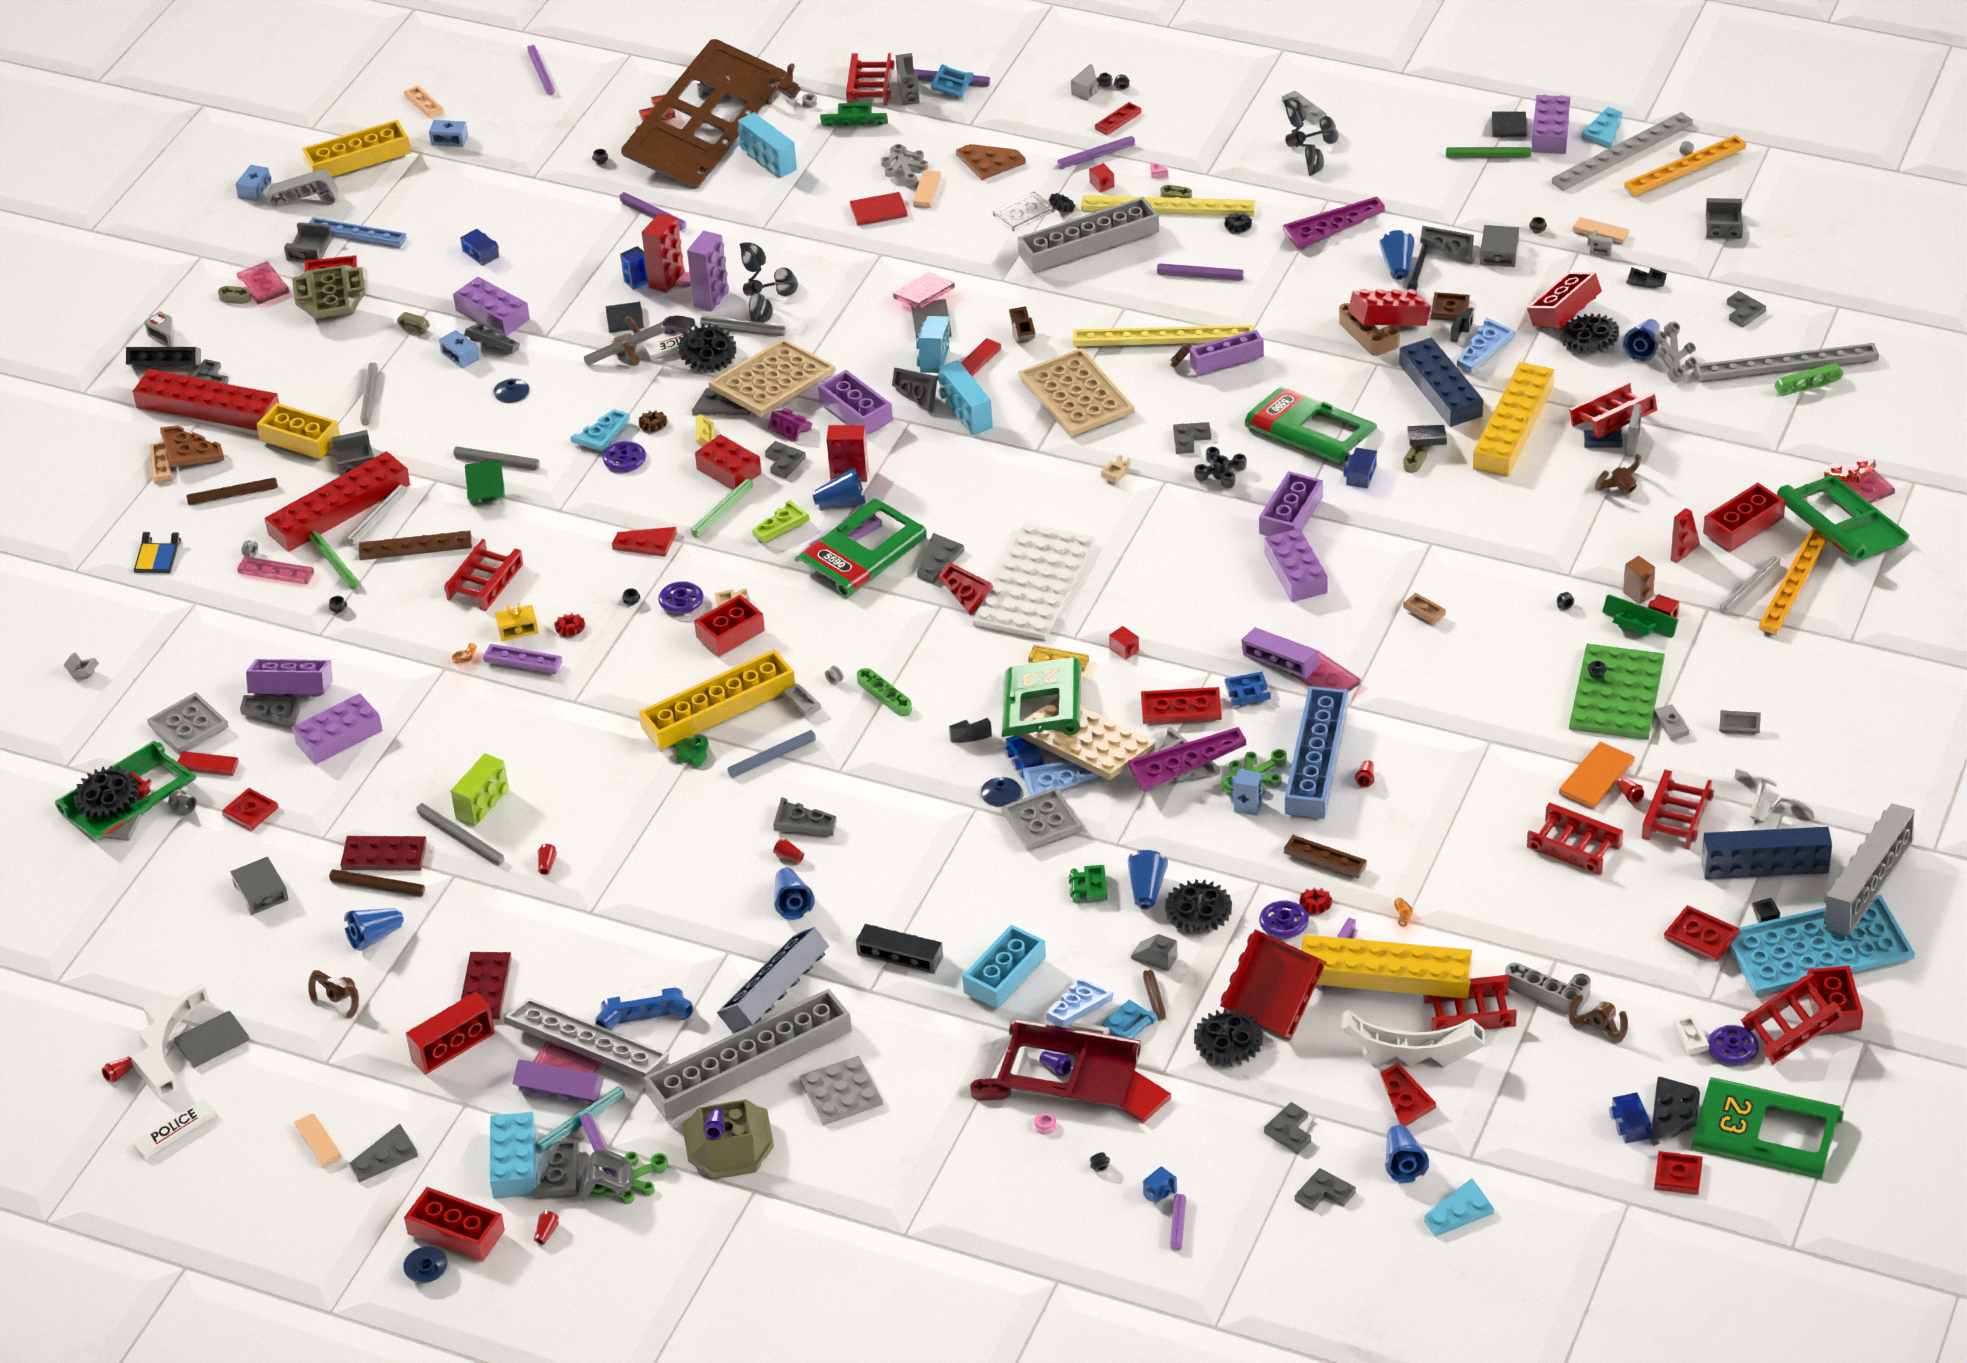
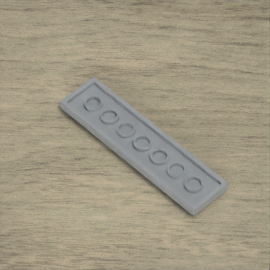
M529 997L504 1016V1023L636 1076L639 1079L644 1080L645 1076L659 1070L669 1061V1053Z

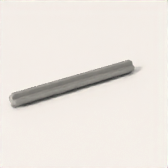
M420 803L416 807L418 814L495 864L500 865L504 862V854L425 803Z

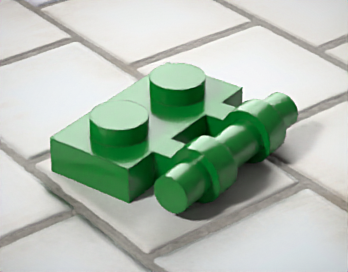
M1104 865L1084 866V872H1078L1076 868L1070 870L1068 877L1069 884H1071L1070 897L1074 903H1080L1081 896L1087 895V901L1108 900ZM1081 882H1085V885L1079 886Z

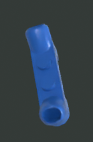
M676 987L661 989V996L621 1002L620 996L607 998L600 1004L601 1012L595 1017V1024L612 1030L618 1023L666 1015H674L685 1020L691 1016L693 1004L685 999L683 991Z

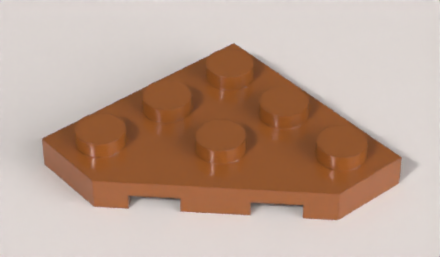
M969 144L956 149V155L981 180L1026 163V158L1017 149Z
M178 425L160 427V435L169 467L224 461V454L220 443L215 441L211 443L205 440L204 436L195 432L188 433L184 431L183 427Z

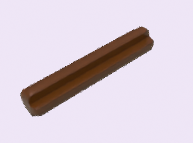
M1151 969L1145 970L1143 972V979L1152 1010L1157 1015L1158 1021L1164 1020L1166 1018V1011L1154 971Z

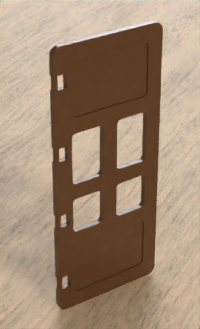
M711 39L622 146L621 154L691 188L700 187L708 174L712 172L727 153L731 145L739 138L738 120L747 116L746 112L748 110L758 114L766 104L767 96L772 87L769 83H775L780 78H784L786 71L723 41ZM694 80L714 89L700 107L679 99ZM726 95L747 104L733 122H728L711 114ZM669 109H676L691 116V119L682 129L672 126L661 120ZM705 123L723 131L724 134L715 144H711L694 136L702 124ZM724 140L729 141L727 145L722 142ZM702 169L705 172L704 174L699 173V171Z

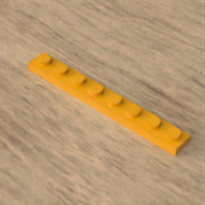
M1734 135L1624 182V188L1633 196L1640 195L1746 149V143L1737 135Z
M1815 529L1810 530L1762 617L1759 623V630L1777 635L1828 542Z

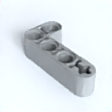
M317 170L272 184L269 188L267 201L273 206H279L317 194L324 204L332 205L336 201L338 187L328 171Z
M1517 962L1509 963L1505 968V975H1508L1510 990L1562 1013L1568 1014L1569 1006L1577 994H1582L1584 999L1578 1005L1576 1014L1590 997L1591 978L1587 974H1575L1567 984Z

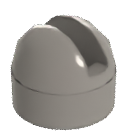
M1683 141L1679 151L1683 156L1690 155L1694 150V145L1689 141Z

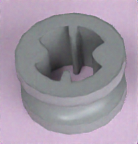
M807 93L802 96L803 107L813 108L817 105V96L815 94Z
M245 540L241 548L242 555L249 556L250 558L255 557L258 552V543Z
M835 665L831 666L824 673L827 681L832 685L838 684L844 678L842 671Z

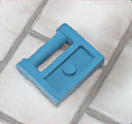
M941 64L931 89L962 99L969 83L973 80L974 73L950 68L946 64ZM947 73V74H950V75H954V76H957V77H960V78H964V80L957 79V78H954V77H951V76H947V75H944V74Z
M1129 999L1101 1023V1027H1108L1110 1035L1134 1039L1149 1024H1154L1158 1017L1153 1011H1147ZM1140 1019H1142V1020H1141L1138 1024H1136L1131 1030L1127 1031V1030H1128L1129 1028H1131L1136 1022H1138Z

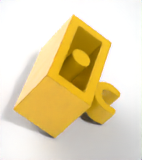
M518 602L517 608L511 609L510 605H507V610L495 612L501 641L539 633L533 605L521 607V604Z

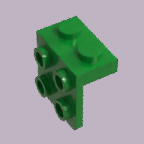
M499 460L465 465L468 501H472V504L482 503L483 499L499 501L502 500L501 497H506L502 464Z

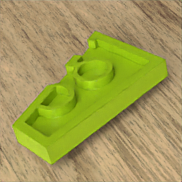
M791 500L785 502L786 506L784 508H778L774 511L775 515L773 517L766 518L752 529L753 536L762 543L768 542L809 521V514Z

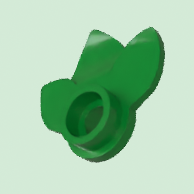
M697 735L693 738H684L678 741L674 746L678 750L675 757L676 763L680 764L691 760L696 768L701 766L707 758L708 739L703 735Z

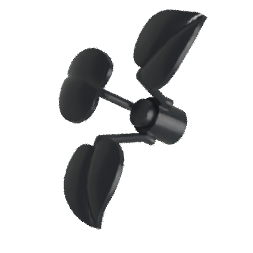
M1295 99L1283 100L1291 125L1296 127V129L1291 131L1292 133L1286 135V144L1289 147H1306L1305 156L1309 176H1312L1324 167V157L1320 149H1316L1315 145L1303 143L1306 138L1322 134L1325 143H1335L1339 137L1336 124L1331 117L1323 116L1319 122L1321 131L1305 135L1304 132L1298 131L1304 126L1303 121L1306 120L1304 106Z
M743 242L739 244L742 263L747 271L755 273L748 279L749 282L743 284L742 289L746 296H751L749 300L751 321L764 323L772 317L773 308L771 302L768 299H764V295L758 293L765 287L776 285L777 293L787 297L795 293L798 288V281L793 272L786 267L778 268L775 271L774 279L776 282L762 284L761 281L754 280L762 270L761 266L766 263V255L757 244Z

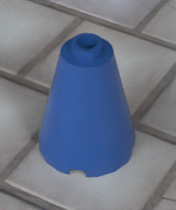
M1403 230L1387 232L1379 240V247L1389 273L1396 280H1403L1408 276L1415 244L1412 234L1409 232L1405 234Z
M1647 319L1627 331L1623 340L1625 353L1630 358L1639 359L1640 361L1652 359L1659 348L1655 335L1660 331V324L1654 319Z
M855 468L817 488L815 494L812 495L815 505L819 504L820 508L866 504L865 495L862 496L861 494L863 493L862 484Z
M1139 850L1136 855L1132 856L1131 853L1128 856L1127 866L1135 904L1141 909H1150L1156 903L1168 868V859L1166 856L1165 859L1161 857L1160 852Z
M782 868L775 875V910L785 919L795 920L804 917L803 914L813 909L815 903L813 891L791 868Z
M396 908L351 910L344 915V922L347 921L348 927L345 928V933L351 946L358 948L357 951H361L401 928L404 917L402 912Z
M1395 1125L1387 1132L1385 1168L1394 1181L1410 1183L1416 1181V1177L1426 1174L1429 1168V1158L1425 1150L1405 1126Z

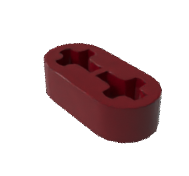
M997 1078L977 1079L970 1085L971 1097L979 1101L1006 1099L1011 1095V1089L1003 1087L1004 1090H999L1001 1087L995 1085Z

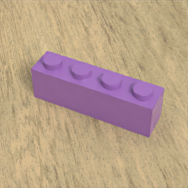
M1257 330L1190 348V366L1196 375L1264 357V339Z
M1254 627L1241 639L1243 655L1298 676L1307 678L1320 666L1318 650Z
M518 1059L512 1084L519 1087L518 1091L531 1093V1090L538 1091V1095L550 1097L551 1094L558 1095V1099L570 1101L571 1098L578 1099V1103L590 1105L591 1102L599 1099L604 1078L597 1074Z

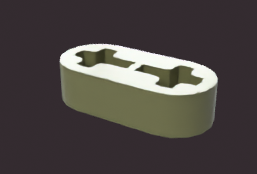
M1164 185L1160 188V197L1192 198V190L1188 187Z
M223 286L218 290L219 299L222 302L245 304L251 300L250 290L246 287Z
M403 312L397 318V323L401 328L418 334H424L430 327L426 318L413 313Z
M1411 446L1403 459V469L1406 472L1414 473L1421 468L1427 458V447Z

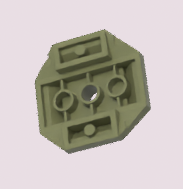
M342 265L309 270L299 277L292 278L296 306L307 312L314 320L354 314L359 302L366 294L362 267L354 268Z
M747 1099L699 1107L690 1118L682 1123L688 1162L706 1172V1175L713 1180L757 1172L763 1160L774 1147L767 1109L756 1106ZM720 1109L723 1112L725 1132L719 1139H709L703 1131L704 1124L711 1110Z

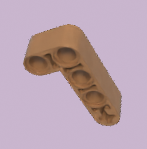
M1343 303L1339 306V324L1371 355L1379 356L1400 346L1399 327L1390 325L1378 329L1375 325H1363L1348 311L1349 303Z

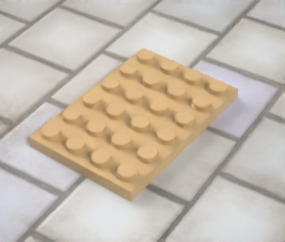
M783 338L710 381L709 389L762 417L835 373L836 366Z
M1082 348L1018 372L1020 380L1070 437L1135 413V407Z
M1059 697L1023 721L1057 716L1059 714ZM1080 706V730L1074 735H1066L1061 729L1016 735L1108 780H1111L1128 768V760L1144 756L1155 749L1156 743L1146 736L1133 732L1131 729L1125 728L1097 713H1093Z

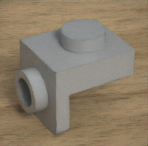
M75 652L65 661L64 667L74 679L87 678L94 674L99 662L96 658L81 660Z

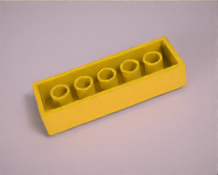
M397 119L302 148V153L309 173L317 170H326L331 177H335L361 168L370 167L374 164L387 162L394 158L403 157L411 154L409 138Z

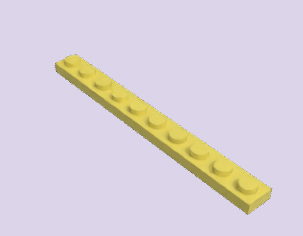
M1083 195L1081 211L1097 212L1144 196ZM1144 197L1158 214L1229 216V214L1234 215L1237 212L1238 214L1244 213V215L1254 216L1255 200Z
M1253 325L1073 330V346L1210 343L1253 331Z

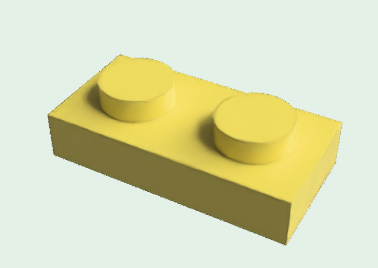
M700 414L696 417V442L703 447L715 438L714 422Z

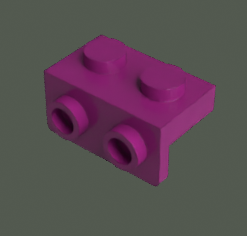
M783 408L779 411H772L768 429L793 441L798 440L800 431L811 430L813 423L807 421V418L804 416L793 414L792 410Z

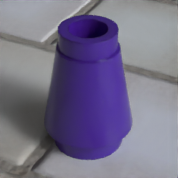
M1043 1051L1039 1057V1062L1057 1075H1066L1072 1066V1061L1067 1055Z
M720 1109L711 1110L704 1124L703 1131L709 1139H719L725 1132L723 1112Z

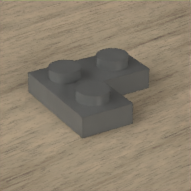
M1739 290L1728 297L1726 303L1736 309L1729 314V321L1742 328L1765 313L1767 307Z
M204 359L191 376L226 384L229 382L228 376L217 374L221 369V363Z
M1210 422L1173 424L1176 454L1194 453L1193 441L1211 439Z
M774 441L766 449L765 457L776 461L770 467V472L786 479L806 458V452Z
M1290 1102L1264 1126V1133L1298 1154L1311 1142V1135L1299 1128L1308 1118V1112Z
M1319 1168L1295 1194V1202L1313 1211L1326 1197L1344 1207L1356 1193V1187Z

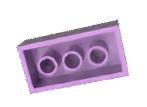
M1536 95L1531 152L1566 154L1571 96Z
M705 230L701 232L687 249L693 305L713 311L729 292L728 272L726 271L725 245L722 235Z
M476 277L453 293L456 311L483 324L489 329L495 330L501 335H509L530 320L527 302L480 277Z
M844 370L818 385L819 402L847 424L865 425L866 435L893 421L892 404L848 370Z
M1288 471L1259 516V534L1272 536L1299 528L1302 531L1323 498V480Z
M1300 528L1264 537L1265 556L1291 602L1328 593V576Z
M255 659L246 670L247 693H254L256 696L273 694L274 696H282L284 694H292V696H302L303 694H311L313 697L322 696L333 682L331 660Z
M361 693L292 727L296 745L314 765L383 731L380 714Z

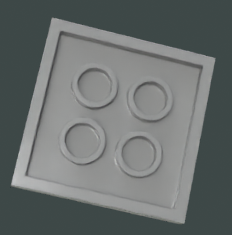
M197 692L147 719L148 725L179 755L182 751L191 749L229 727L228 721Z
M1057 787L1002 806L1003 815L1027 851L1082 831V824Z
M859 1055L799 1076L800 1083L823 1126L883 1105V1100Z

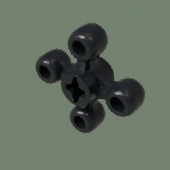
M1208 447L1205 457L1206 461L1211 465H1196L1194 477L1198 481H1205L1212 474L1215 479L1221 480V485L1224 488H1232L1236 483V477L1230 470L1233 468L1237 471L1244 470L1247 466V458L1244 454L1238 453L1233 456L1232 460H1229L1226 456L1220 455V450L1217 447Z

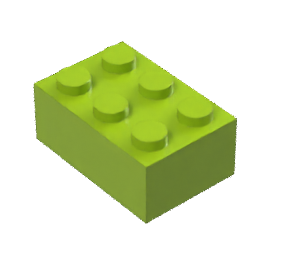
M484 753L450 790L457 820L476 827L485 818L486 814L496 806L500 798L508 792L509 784L504 760Z

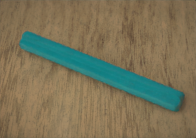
M619 1086L614 1088L536 1141V1147L541 1152L546 1151L555 1145L557 1141H561L583 1126L580 1119L582 1114L590 1113L594 1118L624 1098L623 1089Z

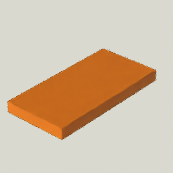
M1600 741L1559 788V794L1595 809L1617 783V780L1635 762V756Z

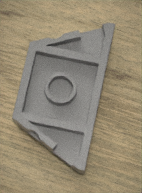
M1169 727L1167 735L1164 739H1161L1159 747L1154 752L1189 741ZM1211 761L1174 779L1179 782L1217 775L1220 773V767Z

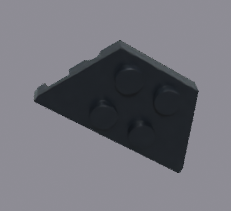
M1661 1076L1657 1077L1650 1137L1653 1146L1660 1144L1658 1140L1669 1134L1671 1137H1674L1684 1130L1697 1126L1700 1100L1698 1087Z

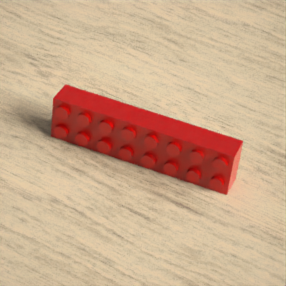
M152 369L147 370L132 391L136 408L258 431L257 423L276 403H279L277 393Z
M385 451L265 517L267 533L287 552H290L310 541L309 535L312 534V531H316L321 535L386 499L399 485L405 487L411 485L408 468L388 451Z

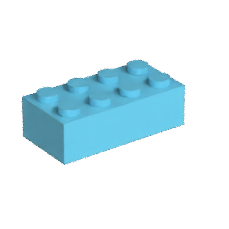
M755 112L738 120L739 145L743 151H746L752 158L758 160L780 178L797 170L794 141Z
M927 316L926 321L923 322L916 339V349H919L917 367H920V373H939L938 367L945 365L950 351L949 317Z
M959 360L939 366V375H937L940 383L939 395L941 399L947 402L949 409L955 412L956 417L961 419L964 427L967 430L969 429L973 435L992 429L991 399Z
M1011 924L962 975L964 993L998 1010L1046 959L1045 940Z
M533 1112L490 1116V1185L493 1199L533 1195L535 1188H537L536 1125Z

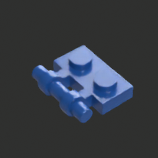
M1262 671L1224 679V685L1229 697L1237 696V698L1231 699L1232 706L1240 705V707H1243L1248 703H1263L1264 700L1271 699L1269 691L1262 693V691L1267 690V682Z

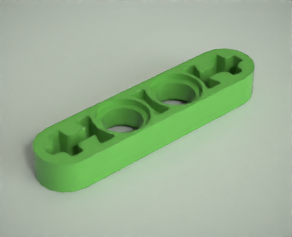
M1836 363L1779 378L1774 387L1780 395L1785 396L1836 382L1842 378L1843 370ZM1821 374L1818 379L1814 380L1817 375ZM1804 379L1801 384L1797 385L1800 380Z
M862 668L857 671V683L899 716H907L912 712L911 700L872 669ZM876 685H881V686H883V687L880 688V689H875V688H873V687L876 686ZM888 695H894V696H895L894 698H890V699H889V698H886V696H888Z

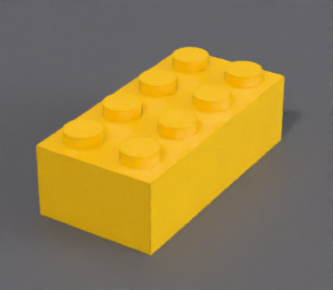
M276 403L257 423L260 441L317 459H322L333 447L331 437L340 436L337 421Z

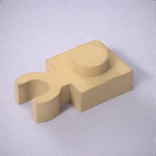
M1119 455L1116 458V463L1110 461L1101 471V477L1118 483L1127 473V468L1131 465V459L1128 458L1126 461H1123L1122 455Z
M733 589L716 592L717 606L726 603L740 594L750 602L747 589H740L735 593Z

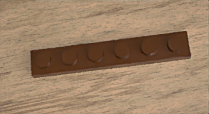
M471 530L359 542L360 560L468 549L472 548Z

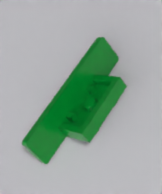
M838 103V114H820L821 124L826 126L834 124L844 126L850 124L883 125L888 123L887 113H872V103Z
M1610 594L1606 596L1602 610L1603 613L1614 617L1612 623L1618 624L1619 628L1625 630L1632 629L1641 636L1658 632L1674 637L1679 621L1678 618Z

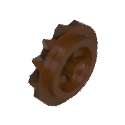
M1184 344L1171 358L1170 361L1172 363L1170 366L1173 368L1177 367L1188 355L1192 346Z
M649 410L648 413H642L638 424L644 431H659L667 425V416L663 412H658L657 410L651 412Z

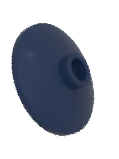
M510 378L499 382L495 386L494 396L501 402L514 403L527 397L530 388L526 381Z
M1008 777L992 778L985 782L981 788L982 799L989 805L996 807L1016 802L1021 795V787L1018 782Z
M430 1246L415 1249L408 1254L403 1263L405 1275L410 1280L418 1283H428L440 1278L448 1266L445 1253L436 1247Z

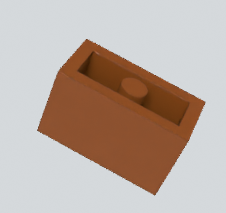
M1640 556L1627 562L1624 570L1623 593L1638 604L1649 600L1654 594L1655 566Z

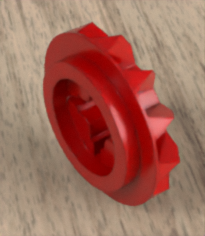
M564 613L563 617H558L557 621L554 622L556 632L562 636H575L585 628L584 618L580 614L574 615L571 613L566 615Z
M1313 887L1312 890L1306 889L1304 893L1300 894L1299 904L1308 913L1320 914L1330 909L1332 897L1329 891H1324L1323 888L1317 890ZM1314 897L1318 899L1317 904L1313 899Z

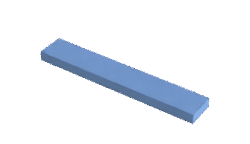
M312 217L309 223L330 225L332 237L396 248H401L407 239L406 233L315 217Z

